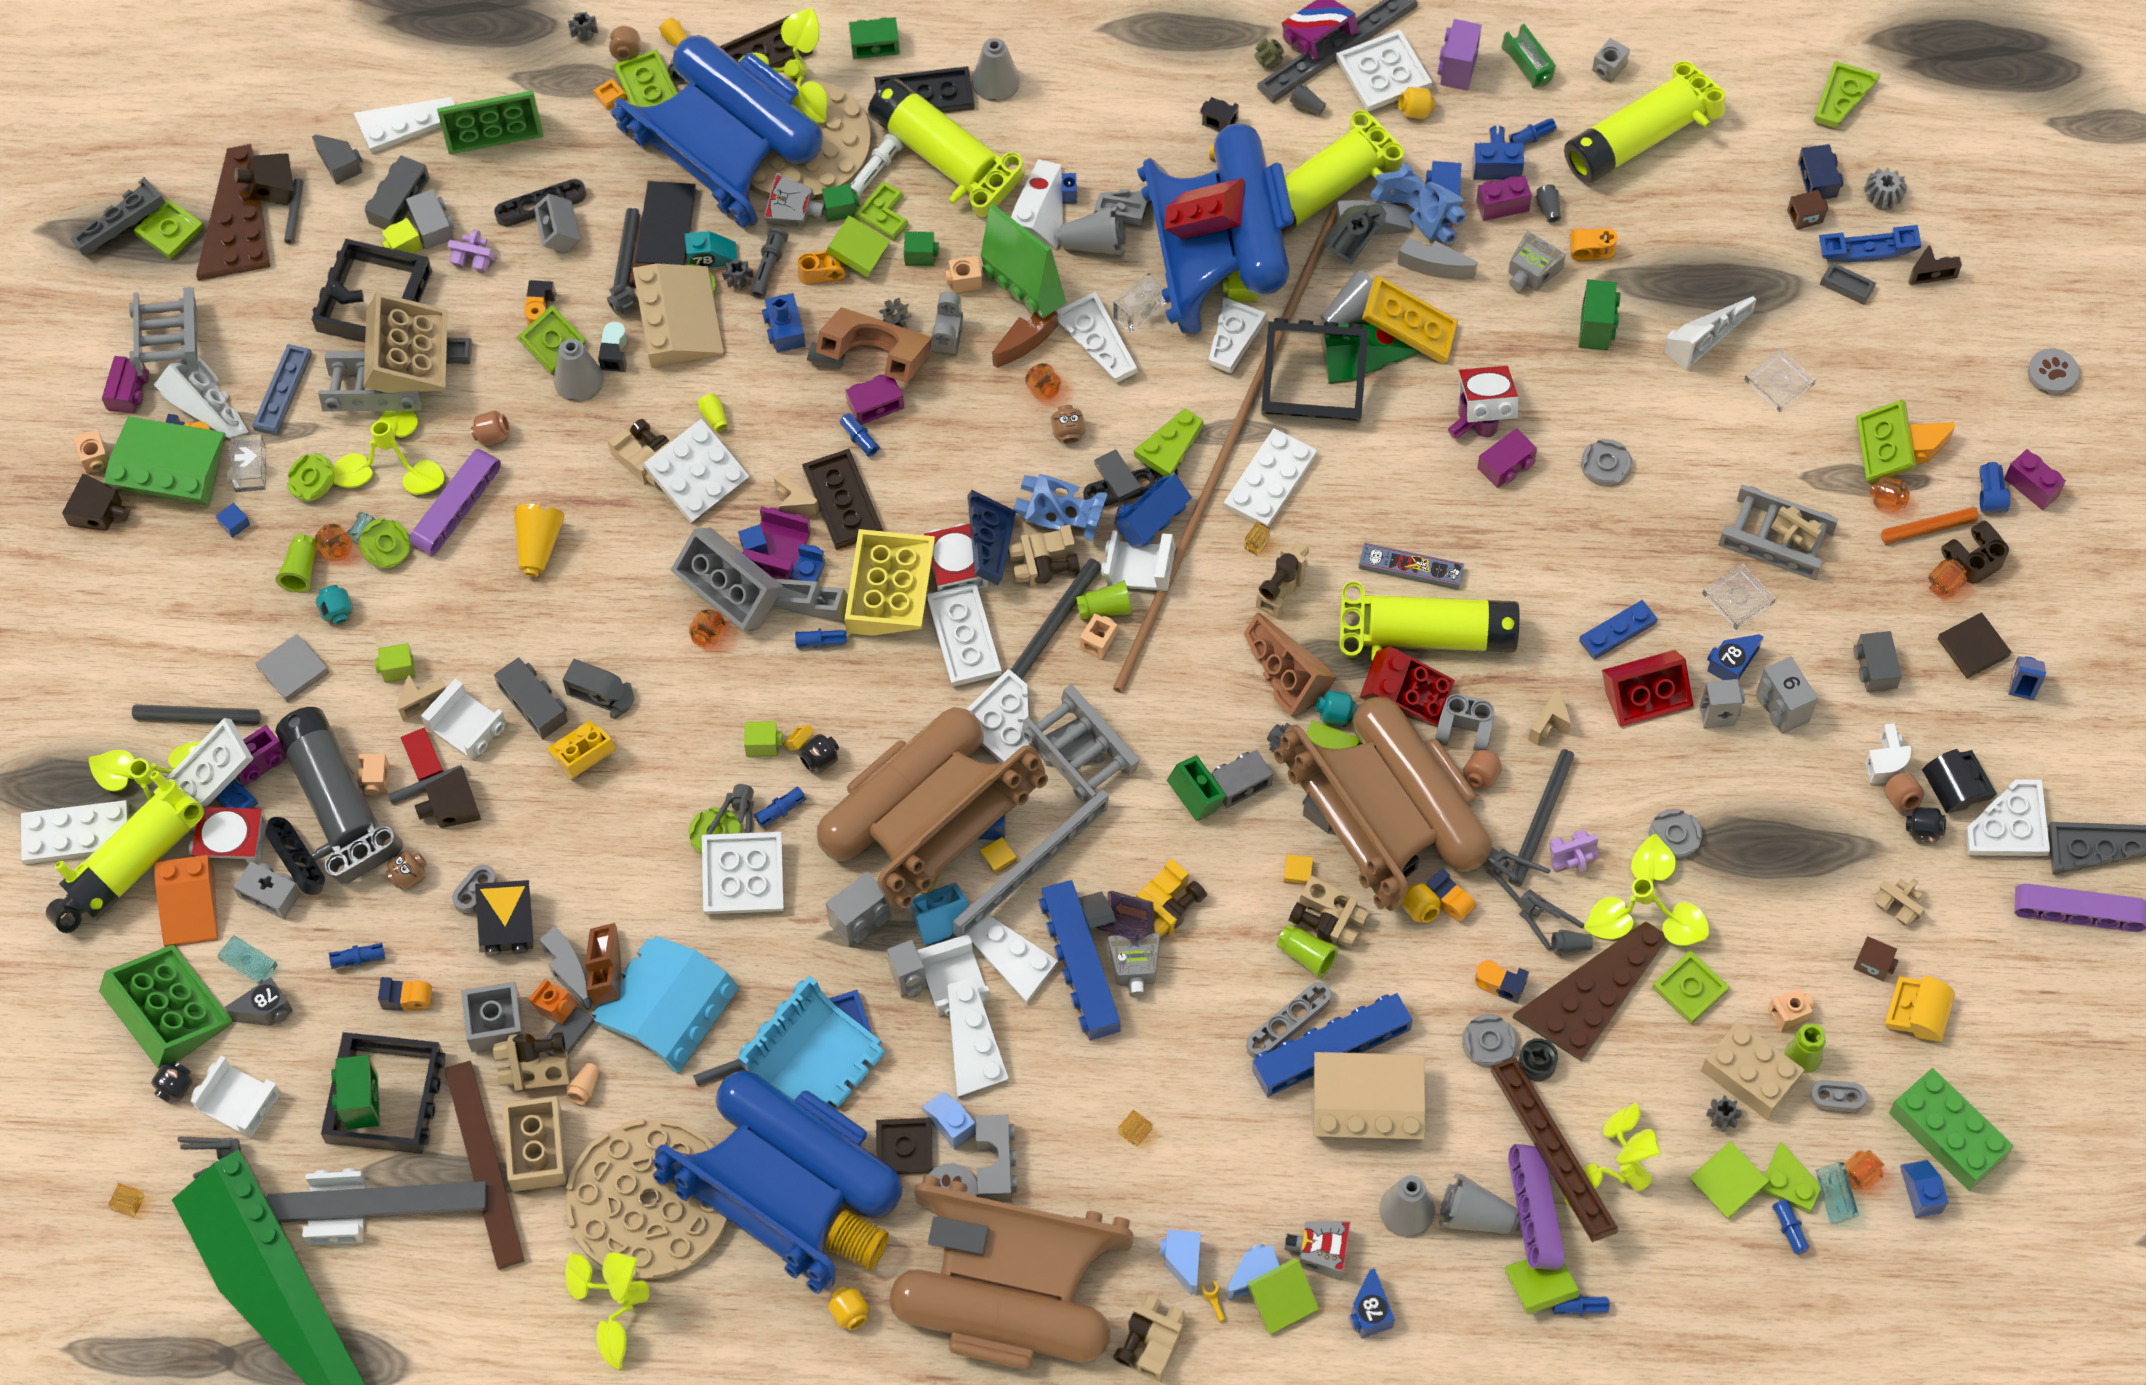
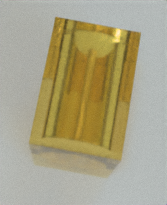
M1257 521L1245 537L1244 549L1258 556L1270 539V528Z
M1133 1109L1119 1125L1118 1134L1138 1147L1152 1131L1153 1124Z
M118 1183L108 1206L114 1212L135 1218L145 1195L139 1189Z

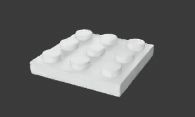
M1400 29L1336 53L1338 64L1367 112L1398 101L1400 93L1404 92L1408 87L1432 88L1431 79Z
M702 419L643 464L645 470L690 523L697 520L750 477Z
M782 832L702 835L704 914L784 911Z

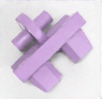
M474 229L471 236L463 235L462 241L469 244L449 240L447 247L451 250L450 263L452 265L464 267L467 256L474 257L472 268L477 271L486 272L490 261L495 262L497 255L492 253L491 249L479 246H487L488 243L487 239L481 238L479 230Z
M1583 829L1572 835L1571 842L1565 843L1561 838L1550 840L1551 864L1554 871L1574 866L1577 867L1579 872L1586 871V862L1599 857L1596 834L1589 835Z

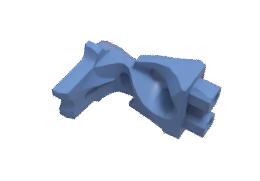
M1403 163L1398 171L1377 174L1375 178L1377 186L1370 194L1372 199L1377 202H1386L1394 205L1399 203L1410 205L1415 209L1413 213H1410V219L1430 241L1440 240L1445 244L1455 241L1457 232L1452 229L1453 224L1460 225L1467 216L1461 209L1464 202L1462 197L1436 183H1423L1421 178L1407 163Z
M1039 474V477L1024 475L1020 489L1031 492L1033 495L1031 501L1017 497L1013 511L1024 516L1026 523L1042 528L1060 530V526L1065 525L1078 527L1085 531L1083 536L1087 540L1093 541L1108 494L1103 492L1097 493L1088 500L1074 498L1073 495L1079 491V486L1043 474ZM1063 488L1067 490L1068 494L1066 496H1058L1055 494V490ZM1071 506L1076 509V517L1071 518L1066 514L1065 510L1067 507ZM1047 513H1054L1057 519L1051 522L1046 519Z

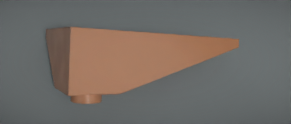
M1256 613L1244 635L1255 658L1260 660L1265 670L1263 675L1266 680L1270 681L1274 689L1272 694L1275 700L1290 716L1294 717L1315 704L1319 697H1323L1337 677L1317 657L1262 614Z

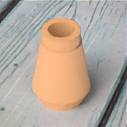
M591 1063L584 1065L567 1086L566 1096L570 1101L578 1105H585L587 1101L591 1100L600 1072L599 1068Z

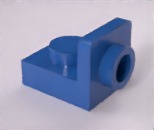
M800 544L798 548L799 557L792 572L791 580L818 582L825 565L824 551L814 545L806 546Z

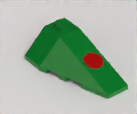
M1346 323V324H1339V325H1338V327H1348V326H1349L1348 323ZM1364 325L1363 329H1369L1365 373L1370 371L1376 372L1381 370L1382 366L1391 362L1397 363L1421 353L1374 325ZM1322 335L1321 345L1328 383L1333 384L1357 380L1360 337Z

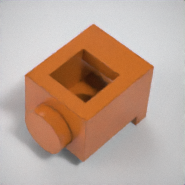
M547 979L542 981L528 999L540 1015L561 1025L578 1005L568 991L551 984Z

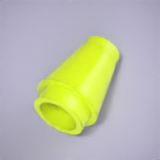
M711 393L698 400V411L715 432H720L728 427L719 397Z

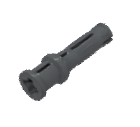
M771 227L768 229L766 244L761 248L762 259L750 290V295L757 299L765 298L776 261L781 259L783 244L789 237L787 232L780 228Z

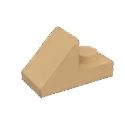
M782 472L774 478L775 492L784 500L779 505V509L782 512L792 515L800 514L804 517H812L819 514L817 499Z
M408 675L396 705L402 720L404 721L427 710L446 689L443 680L439 679L428 682L423 688L418 690L412 678Z
M1557 689L1531 727L1528 740L1538 745L1542 737L1547 739L1553 727L1567 735L1569 734L1571 721L1561 691Z

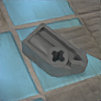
M1380 204L1358 205L1347 208L1322 242L1326 248L1352 265L1377 229L1385 223L1387 213ZM1353 219H1355V220H1358V219H1359V220H1360V222H1359L1358 224L1355 223V222L1352 224L1351 221H1352Z
M573 659L562 679L568 696L611 711L610 718L617 719L627 712L634 701L631 683L626 682L623 684L621 679L614 673L577 659Z

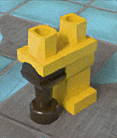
M1172 858L1164 865V869L1136 894L1137 899L1153 903L1154 930L1147 928L1149 934L1159 933V937L1166 933L1171 936L1176 931V928L1183 923L1185 911L1194 901L1200 903L1207 897L1205 889L1198 882L1192 881L1188 884L1189 873ZM1185 888L1186 894L1179 900H1176L1174 897Z

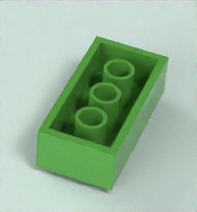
M1933 1067L1895 1100L1889 1111V1114L1968 1191L1974 1188L2006 1159L2014 1146Z

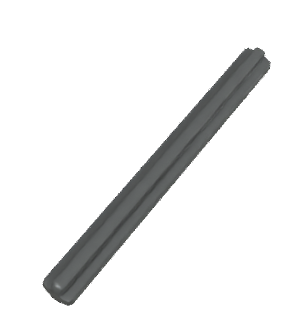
M1091 558L1087 561L1010 669L1021 680L1077 603L1076 597L1082 596L1101 569V564L1095 559Z
M1562 749L1518 854L1521 858L1529 861L1533 859L1573 761L1574 753L1572 751ZM1515 862L1511 872L1517 876V879L1513 880L1509 877V883L1521 886L1529 867Z

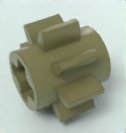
M1264 38L1257 44L1255 58L1261 66L1266 68L1270 65L1274 69L1282 62L1283 57L1281 55L1284 53V49L1277 40L1272 39L1269 42Z

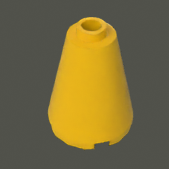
M520 504L516 506L513 512L518 567L523 571L524 575L537 577L539 573L545 571L564 522V513L553 507H549L548 511L540 509L539 504Z

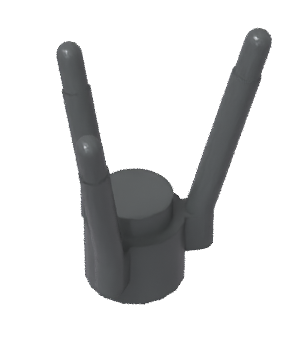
M737 784L734 786L732 793L726 794L725 801L706 835L713 833L730 804H732L734 810L739 811L738 823L743 822L746 811V833H751L752 809L754 805L752 801L754 790L752 787L746 784Z
M1492 847L1487 862L1483 864L1488 869L1487 873L1494 877L1517 903L1520 898L1499 875L1504 873L1513 880L1517 879V876L1508 869L1509 861L1507 859L1547 874L1551 872L1550 869L1513 855L1504 848L1498 851Z
M1531 889L1525 892L1518 901L1517 905L1522 909L1519 915L1528 922L1547 950H1551V946L1531 918L1532 915L1538 917L1545 910L1558 919L1563 917L1581 928L1584 927L1583 922L1549 903Z
M178 1137L179 1142L196 1143L180 1145L181 1150L216 1149L217 1159H222L238 1149L241 1151L239 1138ZM206 1169L194 1173L193 1178H197Z

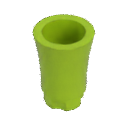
M297 534L292 539V543L289 544L282 567L275 578L276 583L283 589L298 593L310 590L313 564L317 553V541L313 537Z
M1125 580L1076 597L1081 620L1090 619L1094 614L1101 617L1133 615Z
M1290 924L1281 932L1276 944L1286 955L1298 961L1318 979L1322 978L1329 971L1339 951L1338 946L1325 942Z
M1806 1023L1797 1031L1794 1039L1785 1048V1055L1805 1069L1803 1073L1815 1071L1822 1063L1823 1048L1826 1043L1824 1029L1816 1023L1812 1025Z

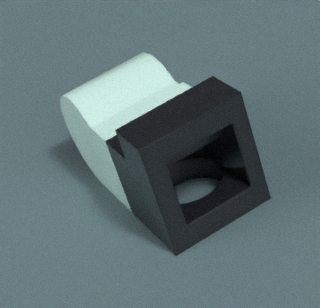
M610 322L604 327L598 356L601 370L626 371L627 363L622 349L627 344V337L624 326L619 322Z

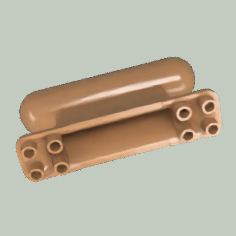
M1380 696L1369 698L1356 709L1352 726L1356 736L1362 743L1361 745L1342 749L1321 747L1312 742L1304 730L1297 724L1289 726L1285 734L1281 735L1280 746L1274 750L1276 761L1279 764H1287L1290 769L1288 777L1291 783H1300L1304 791L1310 795L1360 868L1359 881L1364 888L1371 887L1374 891L1373 899L1378 909L1386 908L1389 911H1393L1400 906L1408 891L1407 880L1402 873L1405 865L1419 851L1432 844L1444 862L1456 871H1474L1487 862V858L1492 850V840L1490 834L1468 805L1476 800L1477 795L1441 743L1436 739L1424 742L1401 708L1393 700Z
M953 707L942 712L908 743L905 741L896 742L848 784L847 791L849 794L824 815L817 826L816 836L818 845L828 857L837 861H849L858 857L877 841L884 848L891 862L880 872L878 886L886 902L892 908L907 909L912 905L913 897L921 890H929L937 874L1004 814L1010 812L1017 804L1024 805L1029 799V794L1036 787L1043 788L1047 784L1048 776L1045 774V768L1037 750L1029 745L1022 746L1005 762L999 764L982 763L970 758L978 751L984 741L982 722L972 711Z
M924 1175L922 1184H916L915 1186L916 1202L932 1210L937 1217L988 1226L987 1240L983 1255L944 1248L941 1274L915 1269L908 1270L900 1275L890 1291V1305L895 1316L909 1325L952 1334L949 1350L953 1354L1019 1369H1028L1031 1366L1034 1352L1079 1363L1091 1362L1097 1359L1106 1350L1110 1341L1108 1321L1100 1311L1072 1302L1081 1278L1098 1256L1110 1250H1130L1132 1248L1133 1232L1129 1229L1130 1220L1123 1217H1114L1113 1224L1103 1223V1215L1096 1211H1087L1085 1219L1075 1216L1073 1218L976 1197L974 1194L966 1193L967 1185L958 1181H951L949 1189L939 1187V1178Z

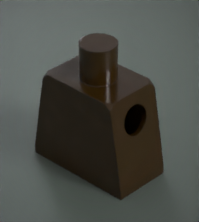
M289 154L251 156L246 169H235V183L248 184L249 196L251 198L289 205L294 193Z
M82 474L62 514L69 526L106 531L114 519L125 522L129 516V508L121 505L122 500L115 488L86 474Z
M459 767L427 784L425 790L429 800L414 805L419 820L435 815L438 826L441 828L482 820L463 767Z

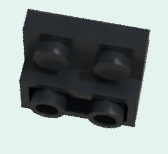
M1958 749L1948 751L1936 757L1922 768L1946 814L1965 810L1973 803L1991 800L1997 794L1972 750L1959 752Z

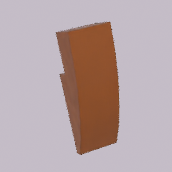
M1053 311L1045 318L1034 312L1028 321L1019 317L992 352L993 366L1000 367L1011 363L1039 346L1057 328L1058 312Z
M615 923L592 928L589 932L585 966L589 972L586 991L594 1005L620 999L621 960L618 932Z

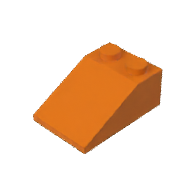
M208 855L154 862L155 887L164 947L173 944L174 946L218 940L215 871Z

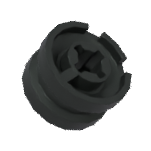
M1534 1038L1523 1045L1518 1062L1530 1080L1544 1081L1549 1079L1555 1072L1558 1062V1051L1550 1041ZM1539 1056L1543 1060L1538 1061V1063L1534 1062V1057Z

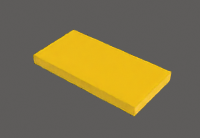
M1379 275L1373 278L1362 319L1442 364L1446 363L1449 358L1458 320Z

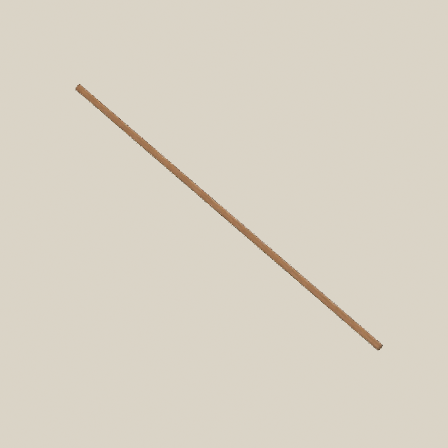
M1336 206L1331 207L1281 318L1289 319V323L1325 246L1322 241L1335 224L1337 219ZM1275 331L1273 358L1285 332ZM1266 352L1175 550L1168 590L1263 383ZM1157 590L1114 684V691L1118 693L1123 692L1168 591Z

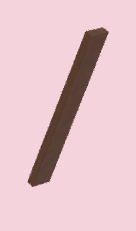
M1515 1057L1492 1065V1075L1591 1242L1593 1243L1617 1234V1225L1517 1058Z
M469 1060L446 1067L444 1069L474 1182L486 1181L488 1184L487 1211H482L496 1266L498 1269L524 1262L525 1259L472 1062Z

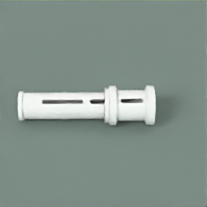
M891 134L884 136L883 143L879 148H875L872 151V158L851 183L852 193L857 192L858 198L883 167L889 166L894 154L902 150L903 145L895 136Z

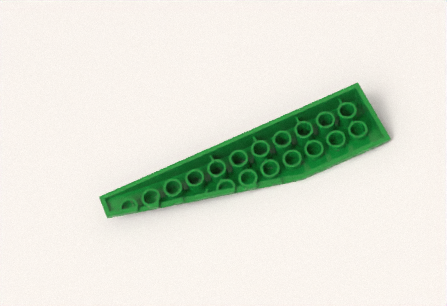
M238 1149L213 1163L177 1194L172 1201L218 1290L306 1385H366L246 1157Z

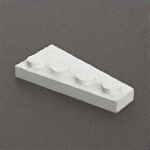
M448 97L355 112L354 116L371 154L442 128L437 108L455 104L452 98Z
M1096 292L1056 311L1058 312V323L1115 383L1138 373L1134 361Z
M987 915L967 933L971 938L972 946L978 952L980 951L991 967L1000 973L1005 982L1019 994L1020 999L1026 1005L1058 965V960L990 915Z
M972 976L947 985L956 1096L960 1097L1008 1080L1009 1078L974 977Z

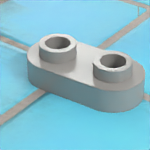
M488 865L474 867L455 889L452 900L458 911L471 913L476 910L475 884H478L483 878L488 879L486 883L497 882V877L492 867ZM467 898L472 899L468 904L463 903Z
M1821 1080L1814 1084L1810 1093V1099L1819 1109L1857 1112L1863 1108L1867 1100V1093L1857 1083ZM1819 1094H1826L1828 1099H1821ZM1847 1097H1854L1856 1102L1848 1101Z

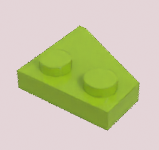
M1779 1142L1764 1176L1769 1181V1184L1760 1192L1780 1201L1787 1199L1791 1206L1810 1214L1821 1186L1783 1143Z

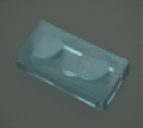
M235 935L231 937L217 955L219 960L258 985L267 980L278 966L275 960Z
M1837 1162L1815 1170L1830 1224H1837L1858 1217L1859 1213L1844 1162Z

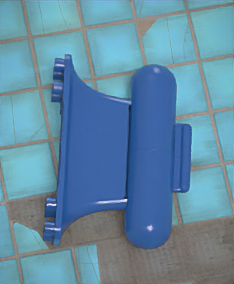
M701 35L688 36L675 48L673 66L678 75L689 84L667 101L649 107L634 106L618 98L613 102L615 108L610 114L618 121L616 126L622 133L627 134L631 131L634 134L632 138L640 147L643 148L647 143L651 144L712 191V196L719 202L717 204L718 209L725 215L732 212L736 216L734 221L742 229H745L749 224L754 226L758 222V217L749 200V189L754 173L771 150H774L790 163L796 165L808 163L817 157L822 149V130L815 121L790 103L798 95L797 87L756 55L747 53L738 62L709 38Z
M1245 124L1227 125L1217 134L1214 140L1217 170L1192 178L1173 177L1152 158L1144 160L1143 166L1137 169L1140 179L1143 182H1147V186L1142 188L1141 192L1147 202L1152 201L1166 269L1165 276L1168 287L1161 292L1165 302H1171L1172 308L1166 310V317L1171 324L1178 322L1179 329L1183 334L1189 331L1192 334H1196L1201 331L1200 312L1205 297L1216 284L1232 273L1239 270L1240 278L1246 289L1263 296L1276 293L1286 284L1289 278V264L1281 229L1291 225L1294 222V216L1283 167L1277 162L1267 167L1261 138L1256 129ZM1239 178L1244 179L1241 226L1183 240L1164 230L1166 206L1183 192Z
M746 1070L733 1072L722 1081L716 1093L715 1102L723 1118L737 1129L715 1147L699 1153H680L665 1144L659 1145L655 1150V1159L652 1162L657 1169L653 1173V1178L663 1186L671 1181L677 1186L674 1192L680 1199L687 1201L692 1196L700 1203H705L779 1255L787 1263L784 1267L787 1274L793 1278H798L800 1274L806 1276L809 1279L806 1284L812 1292L820 1294L823 1289L830 1290L835 1284L836 1267L824 1253V1240L834 1214L844 1202L867 1217L877 1218L886 1216L895 1209L902 1197L903 1185L900 1176L894 1168L860 1146L867 1137V1132L864 1128L810 1091H802L793 1100L755 1073Z

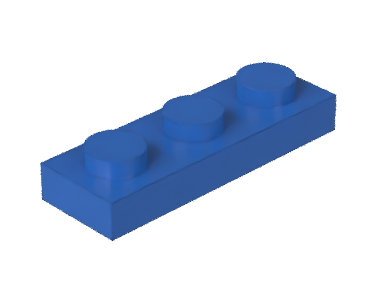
M1642 599L1581 635L1579 642L1592 659L1595 660L1655 625L1658 618Z

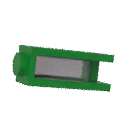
M1525 24L1520 25L1519 34L1516 38H1513L1509 32L1504 33L1501 49L1509 53L1532 84V88L1548 84L1553 79L1556 65Z

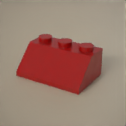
M1239 178L1183 192L1166 206L1164 230L1183 240L1241 226L1244 179Z
M1676 650L1602 670L1606 695L1620 727L1694 706L1686 658Z

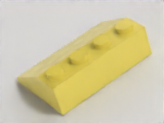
M859 529L845 613L846 633L874 636L922 629L935 542L934 536Z

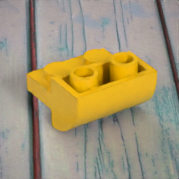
M591 720L547 748L550 756L562 767L565 775L570 780L616 751L612 739L600 726L596 727Z
M1923 975L1922 980L1899 976L1885 1025L1888 1029L1912 1032L1915 1038L1942 1042L1955 993L1949 985L1930 976Z

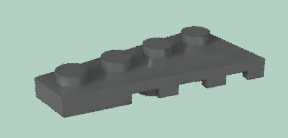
M145 177L138 182L140 186L135 191L128 190L122 195L124 199L117 206L110 205L104 211L102 219H94L71 239L83 256L96 251L100 245L116 238L119 233L128 227L136 225L142 218L156 212L165 204L162 196Z
M2050 822L2048 826L2052 874L2146 856V825Z

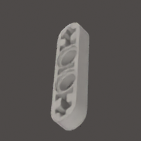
M1321 982L1311 984L1254 1031L1247 1040L1246 1048L1248 1054L1255 1059L1263 1051H1274L1329 1005L1331 999V990L1328 985ZM1314 992H1316V993H1318V994H1320V993L1323 992V993H1324V997H1323L1324 1000H1322V999H1320V998H1317L1316 1000H1314V1001L1312 1002V1008H1311L1309 1002H1311V1001L1313 1000V998H1314ZM1300 1006L1306 1010L1307 1014L1303 1018H1296L1292 1015L1291 1010ZM1276 1023H1282L1287 1030L1284 1034L1277 1035L1272 1032L1271 1027ZM1264 1032H1266L1269 1039L1264 1042L1263 1050L1261 1048L1254 1049V1042L1261 1043L1266 1038Z

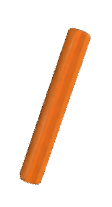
M1969 507L1883 529L1881 538L1883 543L1889 544L1976 522L1979 513L1976 507Z

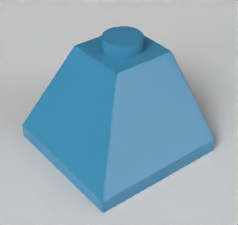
M956 882L929 893L914 896L909 910L924 945H935L950 937L953 933V921L965 911L968 901Z

